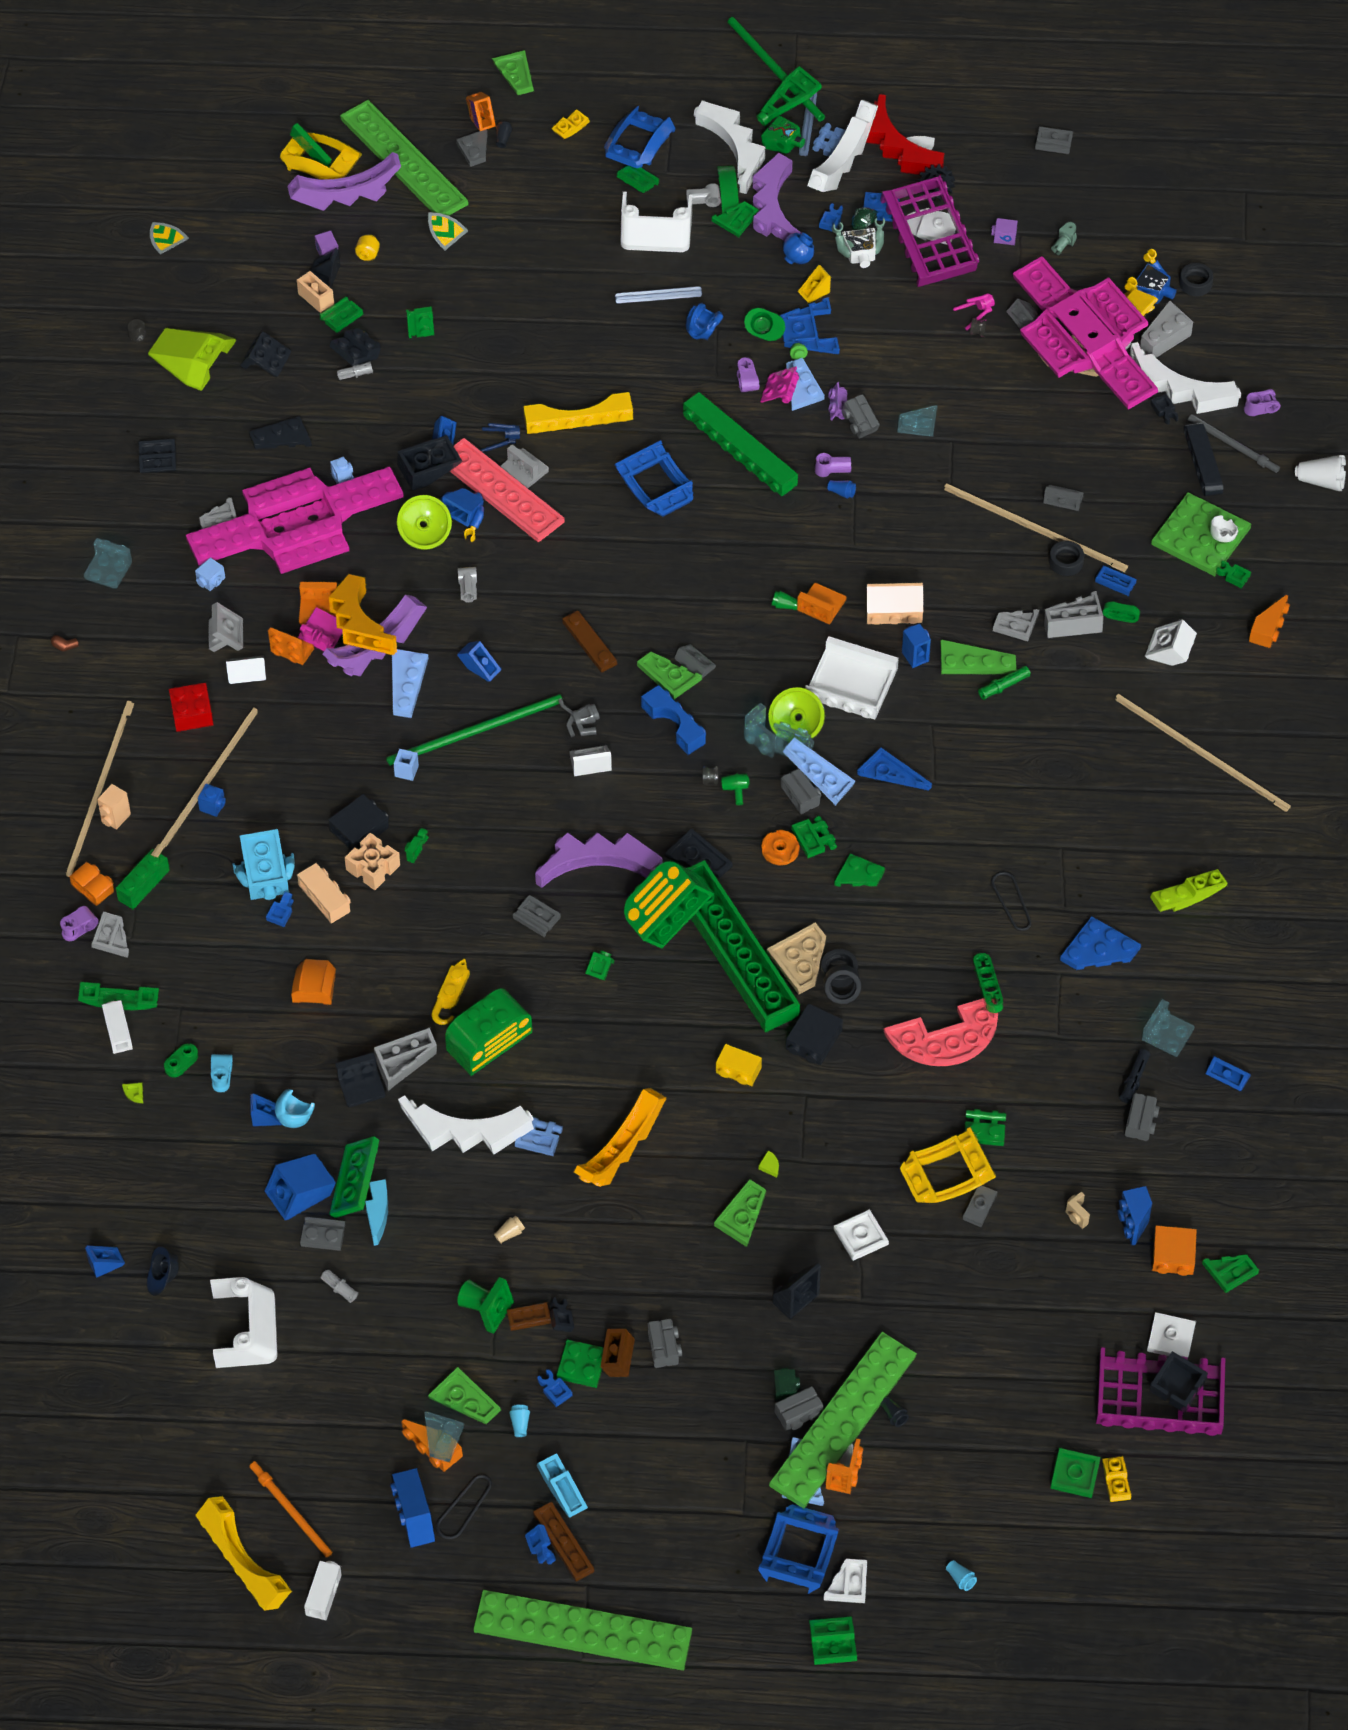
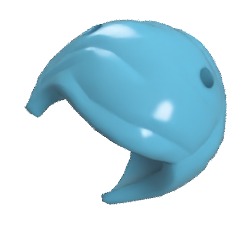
M286 1089L276 1102V1117L285 1127H301L310 1119L315 1103H304L292 1095L293 1090Z

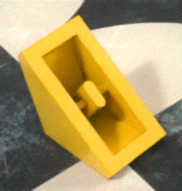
M818 265L798 290L799 294L807 303H811L829 294L831 276L821 265Z

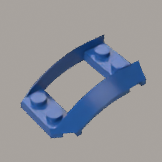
M637 106L623 117L612 131L604 146L605 156L634 168H640L643 164L651 165L658 149L669 137L670 133L675 132V126L670 117L663 121L661 118L647 115L645 112H639V106ZM629 124L654 133L642 154L615 144Z
M661 440L615 464L625 483L637 499L646 508L662 517L689 504L693 500V482L689 481L680 471L669 453L665 451ZM659 463L677 488L651 500L633 476Z
M793 1504L786 1507L784 1512H778L758 1569L765 1581L767 1582L769 1577L805 1586L809 1588L808 1594L820 1588L839 1529L835 1526L836 1521L834 1517L815 1510L803 1509ZM787 1524L826 1535L815 1568L777 1557Z

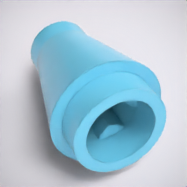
M514 1405L509 1412L514 1436L525 1437L527 1436L530 1411L526 1405Z
M955 1560L946 1566V1570L960 1589L968 1591L975 1585L977 1578L974 1572L958 1564Z

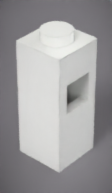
M121 1000L103 1004L102 1008L113 1054L132 1050L131 1038Z
M332 1561L319 1562L304 1606L306 1616L327 1620L342 1575L341 1568L337 1563Z

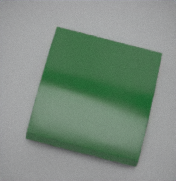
M852 1617L809 1620L814 1665L857 1661Z

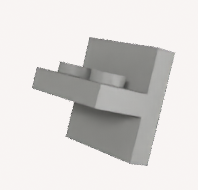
M514 445L507 448L508 460L500 466L526 488H529L549 472L548 466L524 448L518 449Z
M216 602L212 605V618L209 619V649L215 652L229 645L239 651L243 648V618Z

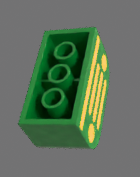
M664 862L651 871L648 877L628 897L624 907L625 918L643 941L662 949L714 893L696 872L675 862Z
M497 989L453 1020L445 1033L446 1050L472 1076L532 1033L531 1015L505 989Z

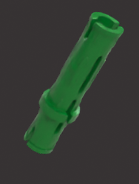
M1023 666L1001 679L991 681L989 685L978 689L979 696L985 700L994 694L1002 693L1005 688L1030 677L1029 668Z

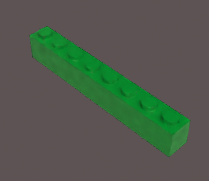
M700 392L683 403V415L687 420L692 421L699 430L704 431L712 441H716L724 451H728L736 461H740L748 471H752L761 482H765L770 486L773 492H777L782 497L797 486L798 474Z

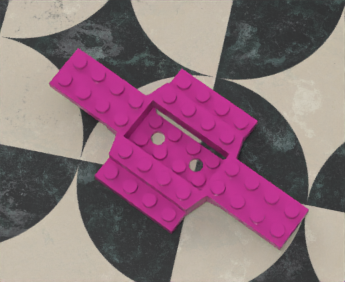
M1043 256L1013 273L1014 279L1043 311L1035 321L1020 329L1021 335L1058 378L1070 371H1073L1075 374L1093 368L1128 410L1158 393V387L1125 349L1134 339L1133 334L1147 327L1148 321L1110 278L1095 286L1076 291L1065 283ZM1074 310L1079 313L1076 316H1070L1069 312ZM1055 318L1060 319V321L1067 327V329L1073 334V336L1086 349L1087 354L1081 349V347L1074 341V339L1067 333V331L1061 326V324ZM1091 332L1098 333L1096 338L1088 337Z
M390 467L327 487L316 476L314 477L311 468H307L242 490L248 504L249 514L187 534L186 540L199 566L210 557L213 560H218L248 549L264 550L275 561L282 574L349 551V546L342 534V523L352 514L402 498L403 491ZM316 501V502H314V503L311 504V505H308V506H305V507H298V506H301V505H304V504H307V503ZM298 507L296 510L287 513L284 512L292 508ZM280 513L278 516H275V517H272V518H266V517H269V516H272V515H275V514ZM311 515L318 516V519L316 521H310L308 520V517ZM278 526L284 528V530L280 533L274 531V529Z

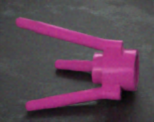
M987 293L967 299L968 303L953 308L956 311L976 304L978 309L984 310L966 326V330L992 311L991 307L994 306V299L991 294Z

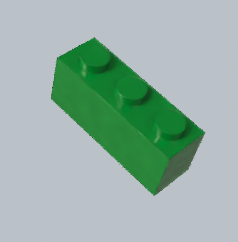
M154 849L116 887L118 901L132 910L170 871L167 857L162 854L158 857L151 855Z

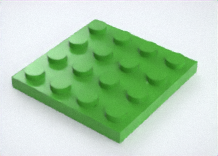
M1188 492L1152 539L1151 545L1216 576L1217 567L1222 568L1221 562L1227 561L1250 530L1251 523ZM1222 515L1226 521L1232 519L1238 528V535L1233 541L1219 542L1211 536L1210 524L1214 517Z

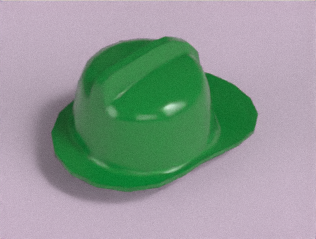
M755 308L745 316V328L756 337L767 341H775L781 338L785 332L784 320L775 313Z

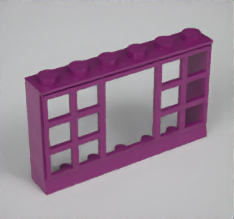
M941 176L882 192L880 201L881 203H887L886 212L888 215L892 214L893 228H898L900 232L899 242L900 244L904 243L906 246L905 256L906 258H911L912 272H917L919 276L917 281L918 287L976 271L979 257L972 249V241L966 235V227L964 224H961L959 211L955 210L953 198L951 195L949 196L947 184L942 180ZM931 189H939V191L930 194L928 192ZM921 192L925 193V195L919 196L916 198L913 197L914 194ZM941 195L945 205L935 207L931 198ZM907 196L910 198L909 200L898 202L900 198ZM927 199L931 209L920 212L916 202ZM912 203L916 213L905 216L901 206ZM947 209L957 234L917 245L907 220ZM960 237L964 247L954 250L950 240ZM946 241L950 251L938 254L935 244ZM931 246L935 256L923 259L919 249ZM966 251L970 261L960 264L956 254ZM952 255L956 265L944 268L940 258ZM937 260L940 270L929 272L925 263Z
M1101 1348L1096 1424L1106 1427L1113 1425L1123 1426L1124 1428L1139 1427L1145 1430L1162 1429L1167 1432L1185 1431L1188 1434L1206 1433L1210 1436L1222 1434L1224 1424L1225 1358H1221L1219 1366L1208 1365V1359L1201 1358L1199 1364H1194L1208 1373L1207 1378L1219 1379L1218 1392L1205 1391L1202 1386L1197 1394L1199 1395L1198 1408L1189 1407L1186 1411L1198 1413V1421L1182 1420L1183 1412L1179 1409L1178 1420L1141 1416L1142 1373L1158 1374L1166 1362V1355H1159L1157 1361L1146 1360V1354L1139 1353L1137 1359L1125 1358V1352L1118 1351L1116 1357H1106L1105 1348ZM1104 1369L1117 1370L1118 1383L1104 1382ZM1123 1371L1138 1372V1385L1123 1384ZM1103 1387L1118 1388L1117 1401L1103 1400ZM1122 1389L1137 1390V1402L1122 1401ZM1203 1396L1218 1397V1409L1203 1408ZM1103 1405L1117 1406V1414L1102 1413ZM1121 1406L1136 1407V1416L1121 1415ZM1202 1413L1218 1414V1422H1202Z

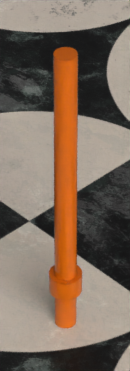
M256 1461L251 1463L249 1467L257 1475L261 1485L268 1488L325 1557H329L332 1551L274 1484L270 1474L264 1472Z

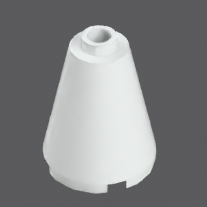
M1337 455L1300 462L1299 466L1295 468V476L1303 482L1342 491L1346 471H1344V466H1342L1346 465L1345 456Z

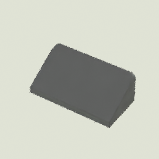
M691 644L680 647L675 655L676 661L691 673L702 675V678L716 668V665Z

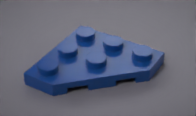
M1091 917L1061 955L1060 961L1076 970L1093 965L1095 967L1107 966L1113 962L1120 961L1127 963L1131 962L1140 950L1141 944Z

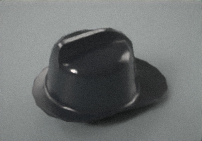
M164 1247L156 1248L151 1258L147 1289L153 1296L162 1293L166 1284L171 1282L179 1271L177 1255L170 1254Z

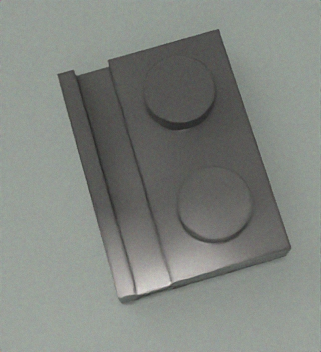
M1039 127L1035 149L1069 154L1073 131Z
M531 895L524 900L517 912L513 914V919L543 937L561 918L559 912Z
M305 1217L300 1241L301 1246L341 1251L346 1226L345 1221Z

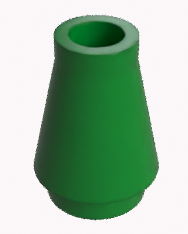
M775 591L771 605L779 609L797 610L798 599L782 591Z

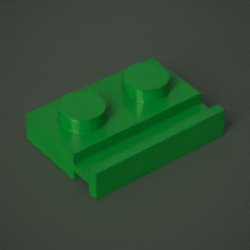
M628 165L617 173V178L642 193L659 184V178L641 167L634 168Z
M344 297L321 313L320 320H324L325 324L337 333L361 317L363 310L353 301H349L348 297Z
M432 307L417 308L410 312L406 310L409 338L415 335L417 337L434 335Z

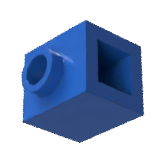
M205 784L198 796L199 810L216 817L226 802L223 789L209 784Z

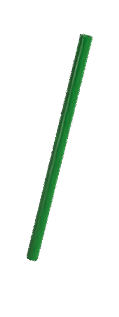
M734 17L729 18L728 24L783 82L788 75ZM794 85L789 87V90L795 96L801 93ZM810 99L802 102L819 122L824 120L825 115Z
M558 694L407 749V751L416 752L418 755L424 754L559 704L558 700L562 699V697ZM398 753L386 757L389 766L394 764Z

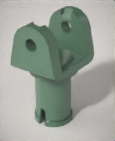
M1068 222L1059 229V239L1051 247V250L1057 255L1061 254L1067 244L1074 245L1077 239V234L1075 233L1076 225L1074 223Z

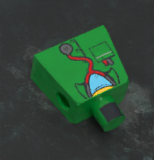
M778 116L761 135L765 149L789 153L795 146L802 148L805 144V139L801 137L799 126L782 116Z

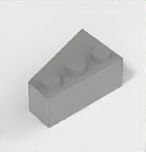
M1169 301L1142 335L1140 348L1144 350L1145 355L1153 354L1155 357L1160 356L1191 336L1193 321Z

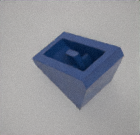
M251 1094L253 1126L282 1125L275 1114V1102L256 1094Z
M87 1245L85 1248L88 1262L96 1278L125 1264L117 1247Z

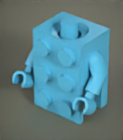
M278 829L240 835L244 862L242 861L241 865L233 863V870L241 884L249 888L251 900L260 898L271 900L277 895H283L285 892L289 893L287 881L292 878L294 871V854L291 853L289 857H285L284 854L282 855Z

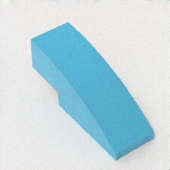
M385 1179L370 1182L372 1200L365 1201L374 1246L379 1244L387 1222L388 1195Z
M557 1453L536 1465L552 1494L569 1518L588 1508L570 1473L564 1468Z

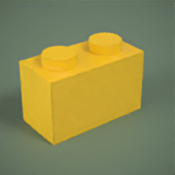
M725 1044L716 1062V1073L724 1078L729 1077L737 1080L740 1084L753 1086L762 1068V1057Z

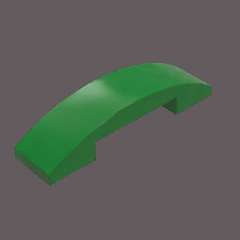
M734 165L717 166L722 214L725 213V210L736 207L739 204Z
M80 982L78 1001L102 1008L103 1004H107L110 1001L121 1000L123 1010H144L157 1007L159 988L139 987V991L100 988V983Z

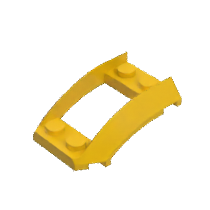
M308 133L315 142L329 145L341 151L330 168L317 161L301 157L305 150L293 138L281 152L280 158L282 162H285L289 171L291 169L297 170L317 179L325 180L345 178L362 156V153L332 137Z
M970 1127L967 1128L966 1132L958 1136L955 1135L937 1145L916 1152L911 1151L907 1161L903 1162L900 1167L916 1202L937 1203L960 1196L996 1177L977 1137ZM960 1151L973 1178L949 1189L935 1192L922 1166L949 1157Z

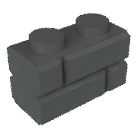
M863 394L844 403L842 414L845 419L849 420L852 433L857 434L859 439L878 430L880 424Z
M800 769L782 776L781 788L800 814L819 806L821 797L819 788L813 787L811 780Z
M1137 1093L1133 1095L1125 1131L1126 1137L1147 1141L1150 1134L1154 1135L1156 1123L1153 1122V1117H1158L1160 1106H1156V1097Z
M671 1319L649 1322L648 1335L654 1367L659 1368L666 1365L679 1364L682 1350L681 1345L676 1344L675 1338H679L677 1326H673Z
M811 1386L776 1402L774 1411L786 1431L791 1428L796 1430L808 1420H817L823 1412V1404Z

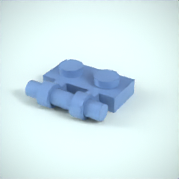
M826 123L820 129V135L813 142V150L819 151V149H823V155L829 157L839 144L846 130L836 127L834 132L830 131L831 125Z
M533 1117L532 1124L534 1129L517 1138L515 1147L554 1156L559 1135L553 1133L561 1134L563 1126L556 1125V1122L549 1121L548 1123ZM537 1128L543 1129V1130H546V1132L539 1131V1130H536V1129H537Z

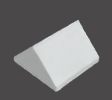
M606 745L569 751L574 776L611 771V751Z

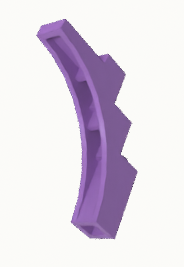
M392 152L374 167L345 178L320 180L297 175L287 186L290 199L322 211L333 200L351 206L359 196H363L377 202L386 192L385 184L400 169L401 164L398 154Z
M780 153L753 176V189L758 192L753 196V206L759 209V212L753 218V229L766 237L772 233L774 236L785 241L786 237L792 233H802L794 228L785 218L778 203L779 190L792 173V160Z
M405 595L397 607L379 625L384 627V633L396 636V642L404 643L427 607L416 597ZM352 645L326 648L323 653L328 659L327 662L334 667H343V671L349 676H361L371 659L382 660L386 654Z
M567 833L556 841L555 853L550 856L548 862L536 870V884L542 888L552 879L565 872L588 866L624 868L647 878L651 871L662 864V857L628 833L623 838L620 837L615 845L599 833L590 837L585 845Z

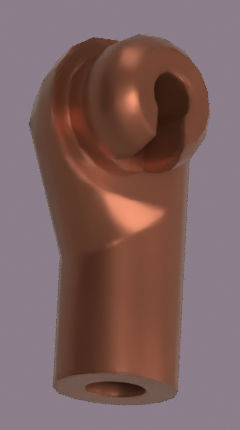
M54 635L51 638L52 646L60 651L79 647L76 638L68 641L58 635Z

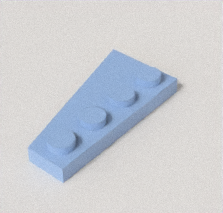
M397 649V652L392 655L393 715L412 718L429 659L428 654Z
M795 737L783 751L835 805L855 783V780Z

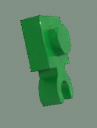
M1226 561L1221 562V567L1224 569L1219 567L1216 569V574L1226 576L1225 581L1241 589L1251 576V571L1236 564L1231 567Z
M421 828L417 837L414 836L413 840L407 843L405 847L407 861L414 864L423 849V844L429 838L427 836L428 830Z

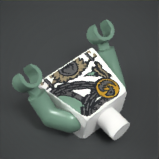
M877 218L875 219L874 224L877 227V231H875V228L846 231L842 232L841 235L843 224L839 222L840 230H837L835 224H833L831 230L836 233L835 240L838 251L848 258L850 263H860L862 268L868 267L870 261L875 260V255L879 254L884 245V231H882V227L885 225L884 218L881 225L877 224Z

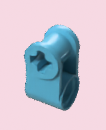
M212 1054V1087L216 1092H225L230 1087L232 1054Z

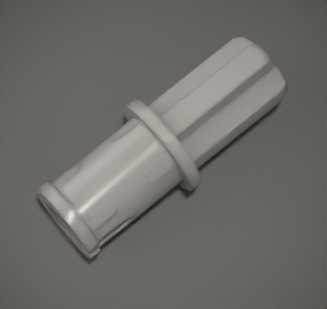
M371 362L337 371L339 380L354 376L358 378L360 375L373 373Z
M325 1270L321 1275V1279L334 1289L333 1292H338L349 1303L353 1302L358 1296V1292L345 1283L346 1280H341L330 1270Z

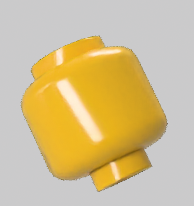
M363 235L357 242L355 253L364 261L373 260L377 256L380 243L373 235Z

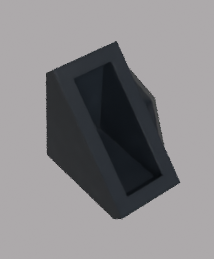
M335 248L314 259L310 269L329 288H332L340 268L339 250Z

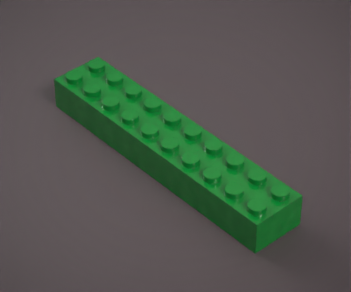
M705 860L687 868L696 872L714 893L691 920L764 1032L766 1033L799 1017V1002Z

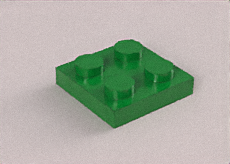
M567 1340L558 1369L557 1379L561 1378L563 1381L597 1388L602 1372L601 1360L604 1348Z
M1059 1448L1051 1489L1092 1498L1101 1457Z

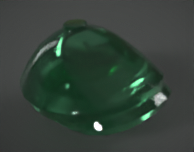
M868 207L856 209L852 217L851 229L862 230L871 225L877 218V211Z

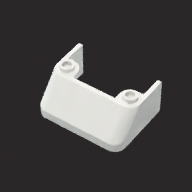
M623 192L620 240L621 246L624 249L685 252L689 249L692 223V195H689L688 208H677L673 213V217L639 216V210L636 206L627 205V192Z
M245 1277L210 1280L213 1299L248 1297L250 1332L237 1334L233 1341L234 1348L213 1349L216 1368L274 1362L277 1358L275 1296L272 1289Z

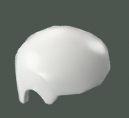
M1219 515L1211 520L1210 533L1219 542H1231L1238 535V528L1232 519L1226 521L1222 515Z

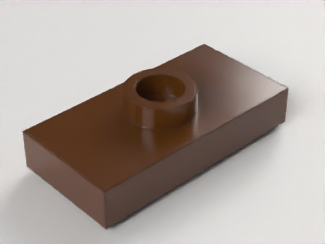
M547 1302L507 1310L511 1331L551 1324Z

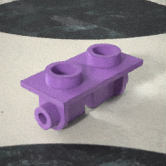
M837 382L828 394V398H830L828 409L830 420H833L835 416L839 417V419H845L842 414V407L847 401V391L844 387L839 388V382Z

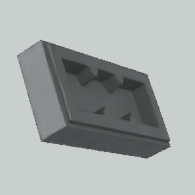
M982 1185L977 1187L963 1215V1220L982 1227L997 1196V1191Z

